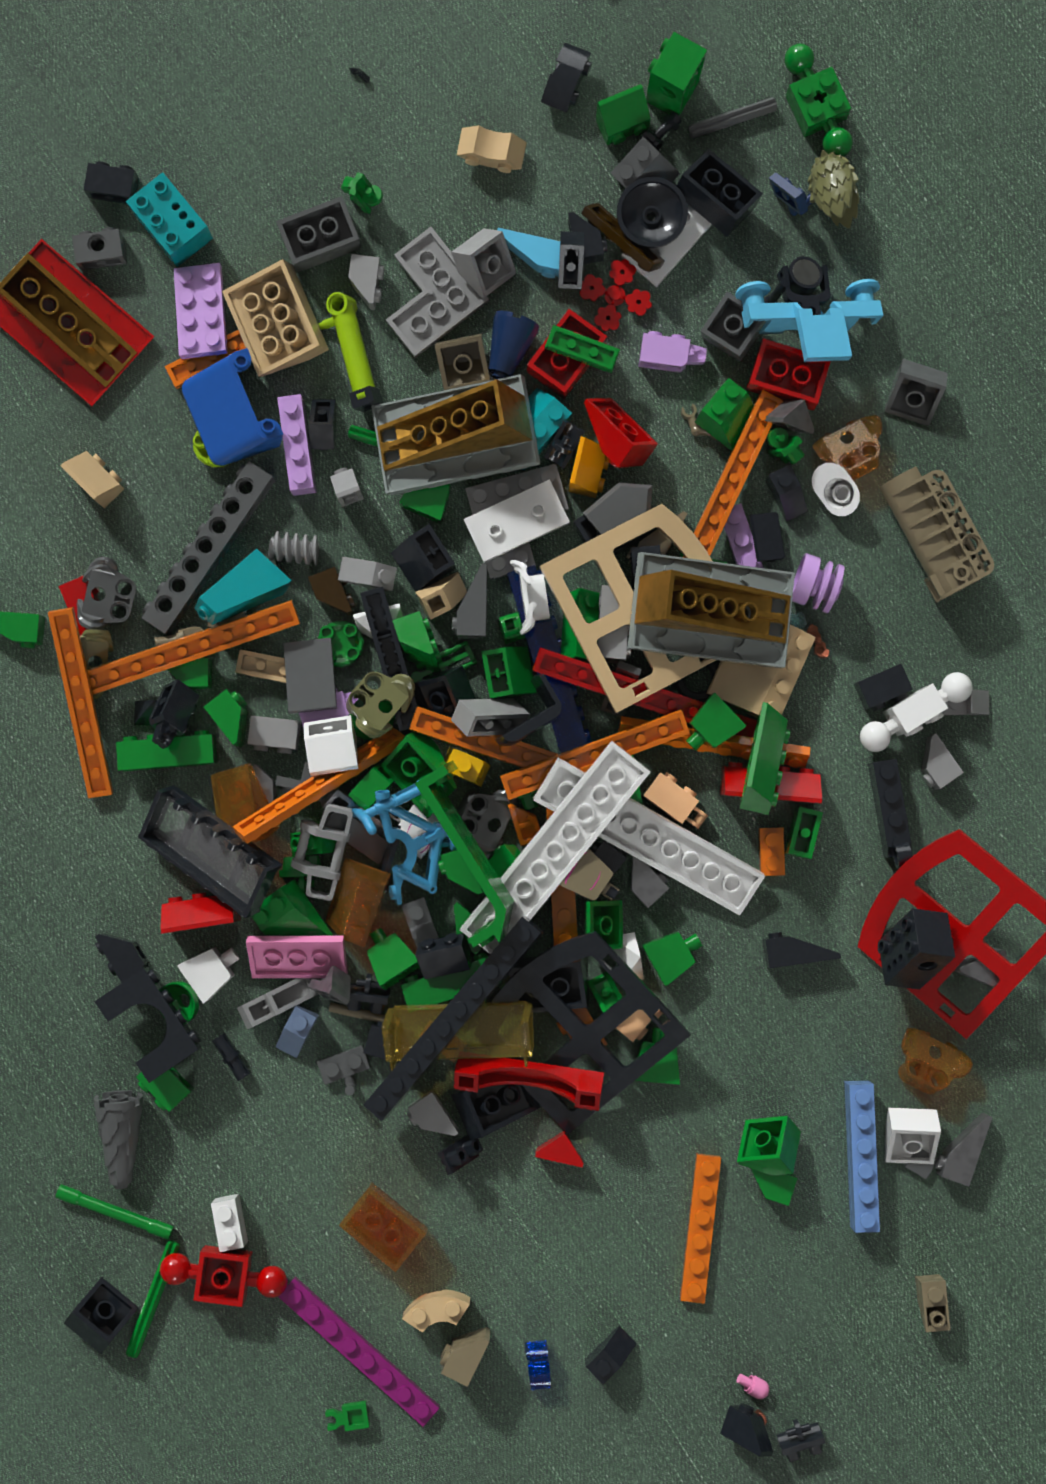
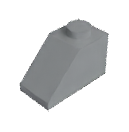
M347 468L338 469L334 472V475L330 476L341 507L364 499L352 468L349 470Z
M342 557L338 580L368 589L383 587L384 591H393L397 568L379 562Z
M936 733L928 736L921 770L924 773L923 779L930 788L933 787L936 790L941 789L964 772Z
M431 1090L408 1106L409 1113H407V1116L414 1126L418 1124L423 1130L452 1136L459 1133V1128L434 1090Z

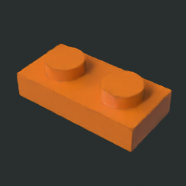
M759 828L760 871L765 876L785 875L784 828Z

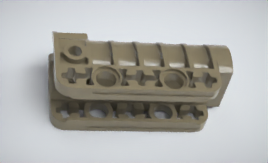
M913 467L879 488L927 575L924 582L936 603L979 581L993 571L994 561L945 472L934 470L921 476L917 467ZM933 476H935L936 478L940 477L942 479V482L938 483L937 480L933 478ZM947 496H949V497H951V498L953 499V501H954V506H953V507H952L951 503L949 502ZM962 519L965 521L963 525L960 522ZM970 538H972V539H974V540L976 541V543H977V548H976V549H975L974 545L972 544ZM985 561L988 563V566H986V572L983 562Z

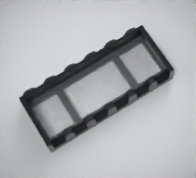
M175 785L157 791L138 836L149 848L157 851L165 860L173 863L185 875L197 881L202 888L209 890L221 902L226 903L238 915L245 918L261 911L260 907L274 876L283 865L253 842L248 844L235 833L234 828Z

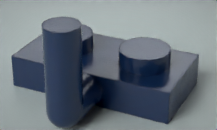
M776 172L769 177L774 195L787 204L792 216L797 214L803 215L808 211V206L812 204L810 203L811 193L806 196L800 187L796 188L787 177L783 178Z

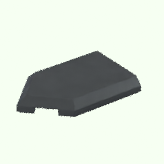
M618 483L582 514L601 535L650 510L653 485Z

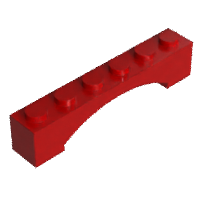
M460 1051L454 1072V1089L478 1093L479 1089L494 1085H527L555 1092L575 1103V1108L599 1111L604 1072Z

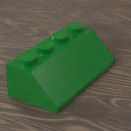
M766 702L762 704L755 727L740 809L768 815L771 806L776 807L779 793L774 791L775 786H780L783 772L778 770L780 764L784 765L787 751L782 749L783 744H788L790 730L786 729L788 720Z

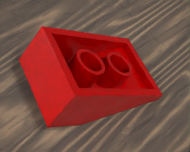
M586 398L584 401L600 448L608 457V462L616 468L643 466L658 443L612 398Z

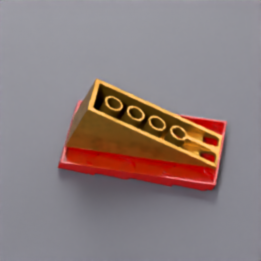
M42 238L0 282V327L90 406L95 404L155 337Z

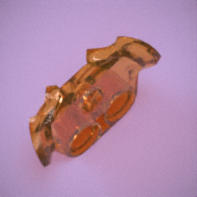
M871 415L850 421L846 424V427L832 434L830 432L826 433L812 447L822 461L840 465L854 481L872 472L879 466L880 445L878 438L882 433L881 419L877 415ZM845 434H850L854 437V440L849 444H845L840 438ZM850 465V466H853V467H851V468H846V467H844V466Z
M907 1028L901 1044L902 1052L906 1055L905 1063L898 1070L899 1077L903 1082L927 1094H935L945 1089L953 1078H962L972 1069V1060L950 1042L944 1044L930 1037V1033L927 1031ZM931 1046L939 1048L941 1052L939 1059H933L930 1056L929 1049ZM910 1066L916 1070V1076L910 1072ZM931 1076L937 1080L938 1086L932 1083Z

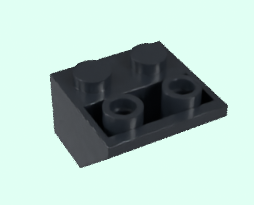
M430 524L409 536L391 552V555L415 592L429 586L456 569L454 561Z

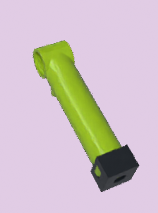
M334 292L327 298L326 308L332 314V317L323 320L318 325L320 330L335 326L352 392L349 393L352 407L354 410L365 412L371 410L373 405L382 404L380 389L376 388L356 315L357 303L355 299L346 294ZM344 301V307L340 310V304Z

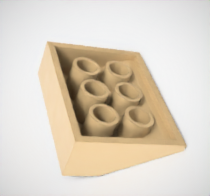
M282 259L222 291L245 347L249 350L251 361L258 377L303 363L329 350L295 269L287 261Z
M790 625L785 668L720 661L706 694L711 695L715 692L725 703L757 719L763 702L770 704L782 715L816 637Z

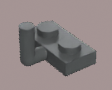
M360 1045L317 1061L324 1084L326 1085L344 1078L346 1084L345 1093L352 1095L357 1089L353 1074L371 1068L367 1055L363 1053L364 1046Z

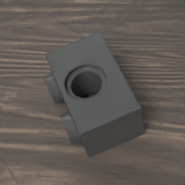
M107 227L100 232L82 231L79 232V235L72 236L75 262L81 271L127 264L124 236L119 229ZM98 244H104V248L101 251H95V247Z

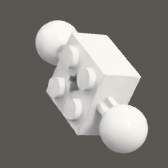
M960 672L951 673L944 678L940 690L937 691L934 684H930L883 711V714L888 721L885 723L877 721L867 723L860 732L861 744L869 751L879 752L889 745L891 735L896 733L897 736L904 734L907 737L922 730L923 726L921 724L925 723L927 725L939 720L944 716L942 712L948 709L945 704L946 702L960 703L970 697L973 689L970 678Z

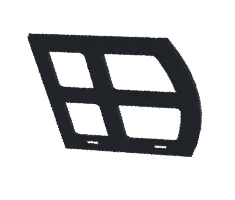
M596 931L557 944L520 968L494 996L483 1013L474 1033L494 1056L524 1060L500 1035L499 1029L525 992L532 993L572 1037L571 1040L543 1063L568 1067L583 1054H588L610 1077V1081L603 1086L599 1109L691 1036V1033ZM607 955L618 964L613 969L603 960ZM587 956H593L626 992L621 999L590 1024L583 1023L544 981V977L551 972ZM643 1010L664 1032L665 1036L630 1065L624 1066L601 1040L634 1012ZM660 1010L669 1020L662 1024L654 1014ZM522 1085L567 1134L596 1112L595 1110L582 1108L570 1109L555 1092Z

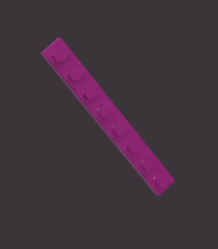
M296 1276L287 1285L285 1291L278 1296L421 1426L424 1427L438 1411L439 1404Z

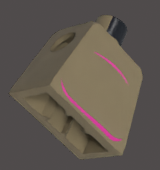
M590 849L584 853L559 884L593 901H596L600 894L612 901L620 890L609 882L614 873Z

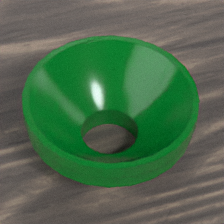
M182 981L171 982L165 985L162 989H167L174 998L172 1004L177 1011L179 1009L183 1011L188 1019L186 1024L195 1018L199 1009V1000L195 990ZM182 994H186L190 999L188 1007L184 1006L181 1002Z

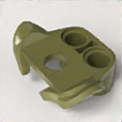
M85 630L80 639L86 667L89 670L95 668L88 664L90 657L99 656L102 659L100 666L108 662V652H113L114 646L109 631ZM57 658V666H58L59 676H60V678L62 679L61 672H60V667H59V663H58V658ZM105 691L94 694L93 699H98Z
M369 672L350 693L346 702V709L351 715L357 717L355 724L359 730L370 738H378L393 728L388 722L400 708L403 713L407 711L414 696L415 684L411 677L406 674H397L391 678L379 672ZM375 681L379 688L371 689L368 687L367 682ZM355 698L361 699L364 706L356 707L353 705L352 700ZM386 700L392 704V710L389 713H383L379 710L378 706L381 701Z

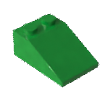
M412 732L404 737L380 766L403 790L446 763L438 745L429 736ZM453 778L441 784L448 797L457 788ZM422 794L411 799L427 819L432 816L433 811Z
M295 879L264 899L260 907L261 911L251 916L261 932L266 936H334L304 892L299 888Z

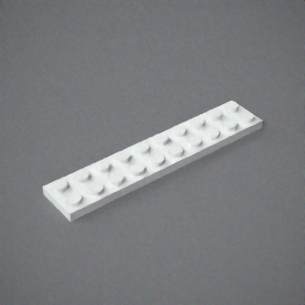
M613 741L604 749L500 878L514 900L508 933L522 916H526L530 920L650 774L649 769ZM487 896L460 928V931L469 938L476 930L495 919L494 907ZM495 937L492 942L482 948L491 954L499 945V942Z
M558 757L535 794L534 801L554 812L585 772ZM631 798L628 799L598 836L738 915H741L765 878L763 872Z

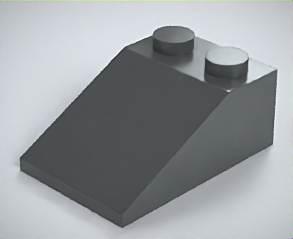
M487 563L481 564L457 610V617H452L453 635H457L458 641H487Z

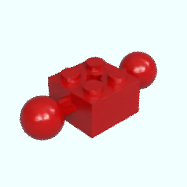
M205 1245L200 1251L198 1264H191L189 1259L181 1253H172L166 1256L160 1265V1275L170 1285L182 1284L188 1278L196 1279L193 1301L242 1307L244 1305L248 1286L257 1287L258 1291L265 1297L275 1298L285 1291L288 1282L286 1273L278 1266H267L260 1272L250 1271L253 1251L234 1249L220 1252L219 1247ZM221 1272L226 1273L228 1276L226 1280L222 1279Z

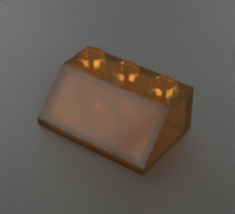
M345 858L340 880L337 882L325 920L339 936H344L345 941L362 947L366 946L373 931L391 874Z

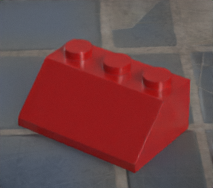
M206 892L192 894L191 900L183 901L182 896L168 898V903L161 906V934L241 921L240 915L233 908L221 902L217 896L207 897Z

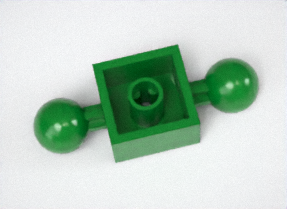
M795 44L787 50L784 62L787 70L794 75H799L801 80L789 84L785 95L804 137L824 130L823 150L828 154L834 152L835 155L845 157L852 149L853 139L851 134L846 129L838 127L837 123L847 119L851 106L833 67L814 74L812 67L815 58L812 49L806 44Z

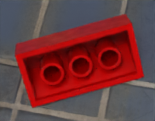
M728 762V767L722 766L720 795L742 797L747 768H742L743 763ZM779 766L778 771L783 772L780 786L776 785L774 791L779 793L778 800L822 803L820 774H814V769L800 768L799 773L790 772V767Z

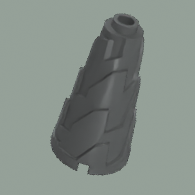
M132 1090L102 1093L101 1100H99L98 1095L94 1097L99 1136L103 1144L105 1167H107L109 1183L115 1189H125L133 1180L136 1148L140 1133V1118L144 1103L143 1094L138 1091L137 1097H133Z

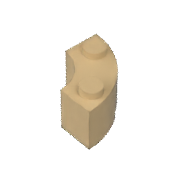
M479 125L462 128L457 156L465 159V163L471 166L482 165L497 168L503 173H511V170L522 169L527 142L513 133L495 132Z
M453 1290L426 1293L415 1299L405 1309L402 1319L422 1333L428 1326L436 1322H449L457 1325L470 1305V1297Z

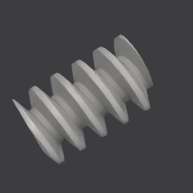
M276 531L274 537H271L269 542L268 558L271 561L276 555L277 561L281 562L285 556L288 563L292 562L293 558H295L297 564H300L304 558L306 565H309L313 559L314 564L317 566L319 559L317 535H314L310 542L307 534L304 535L301 541L299 540L298 533H295L293 539H290L288 532L285 533L283 538H280L279 531Z

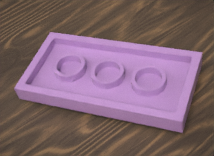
M213 263L174 268L180 358L188 359L228 354L221 264Z

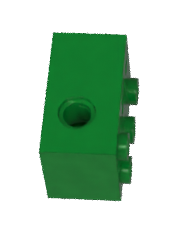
M673 32L670 39H664L659 50L661 54L658 60L654 58L648 68L650 78L646 101L667 114L674 111L680 116L701 79L707 49Z

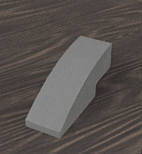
M296 978L237 1007L246 1028L250 1029L318 995L307 987L311 981L310 978Z

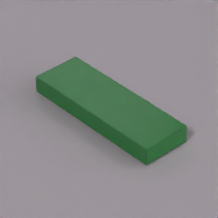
M553 325L545 345L547 350L612 373L620 353V349L556 325Z

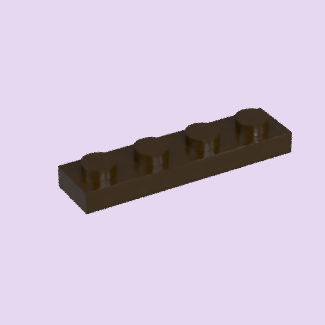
M594 203L584 207L581 214L588 219V223L603 232L606 239L619 246L622 253L635 260L642 270L651 272L662 267L665 260L651 248L638 246L627 239L618 225L617 218L602 205Z

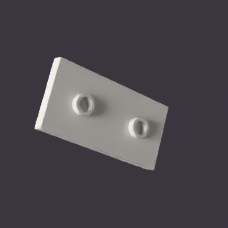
M688 204L687 222L678 238L666 246L651 248L665 260L660 269L651 272L644 271L635 260L624 253L622 254L621 258L627 259L629 264L634 265L636 270L655 287H658L712 225Z
M550 479L464 519L483 563L570 524Z

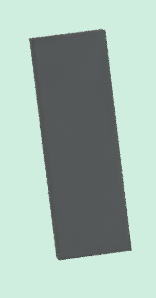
M331 812L324 826L345 830L347 815ZM352 817L349 829L351 835L347 843L377 864H380L389 843L378 833L370 835L363 823Z

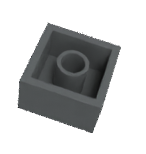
M727 291L700 332L704 340L741 363L759 337V331L766 322L753 321L749 328H744L741 313L743 311L742 301Z

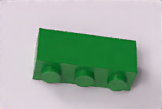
M583 588L570 592L585 622L592 623L598 620L600 593ZM563 613L561 654L589 663Z

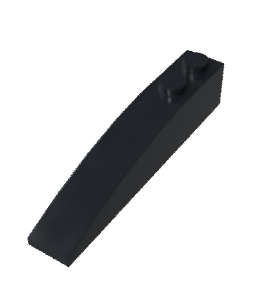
M383 587L361 592L360 596L383 674L391 678L397 674L408 675ZM413 696L405 713L400 708L395 714L400 733L408 731L417 707L415 696Z

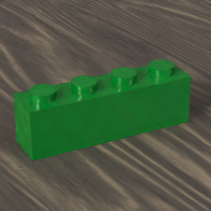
M209 730L194 731V736H185V733L175 736L169 747L164 749L152 742L153 735H147L145 740H138L137 736L123 737V741L116 742L118 771L122 772L218 764L216 736L209 734Z
M487 952L474 955L471 969L430 979L419 978L418 974L404 978L405 982L401 984V988L409 1013L453 999L488 958Z

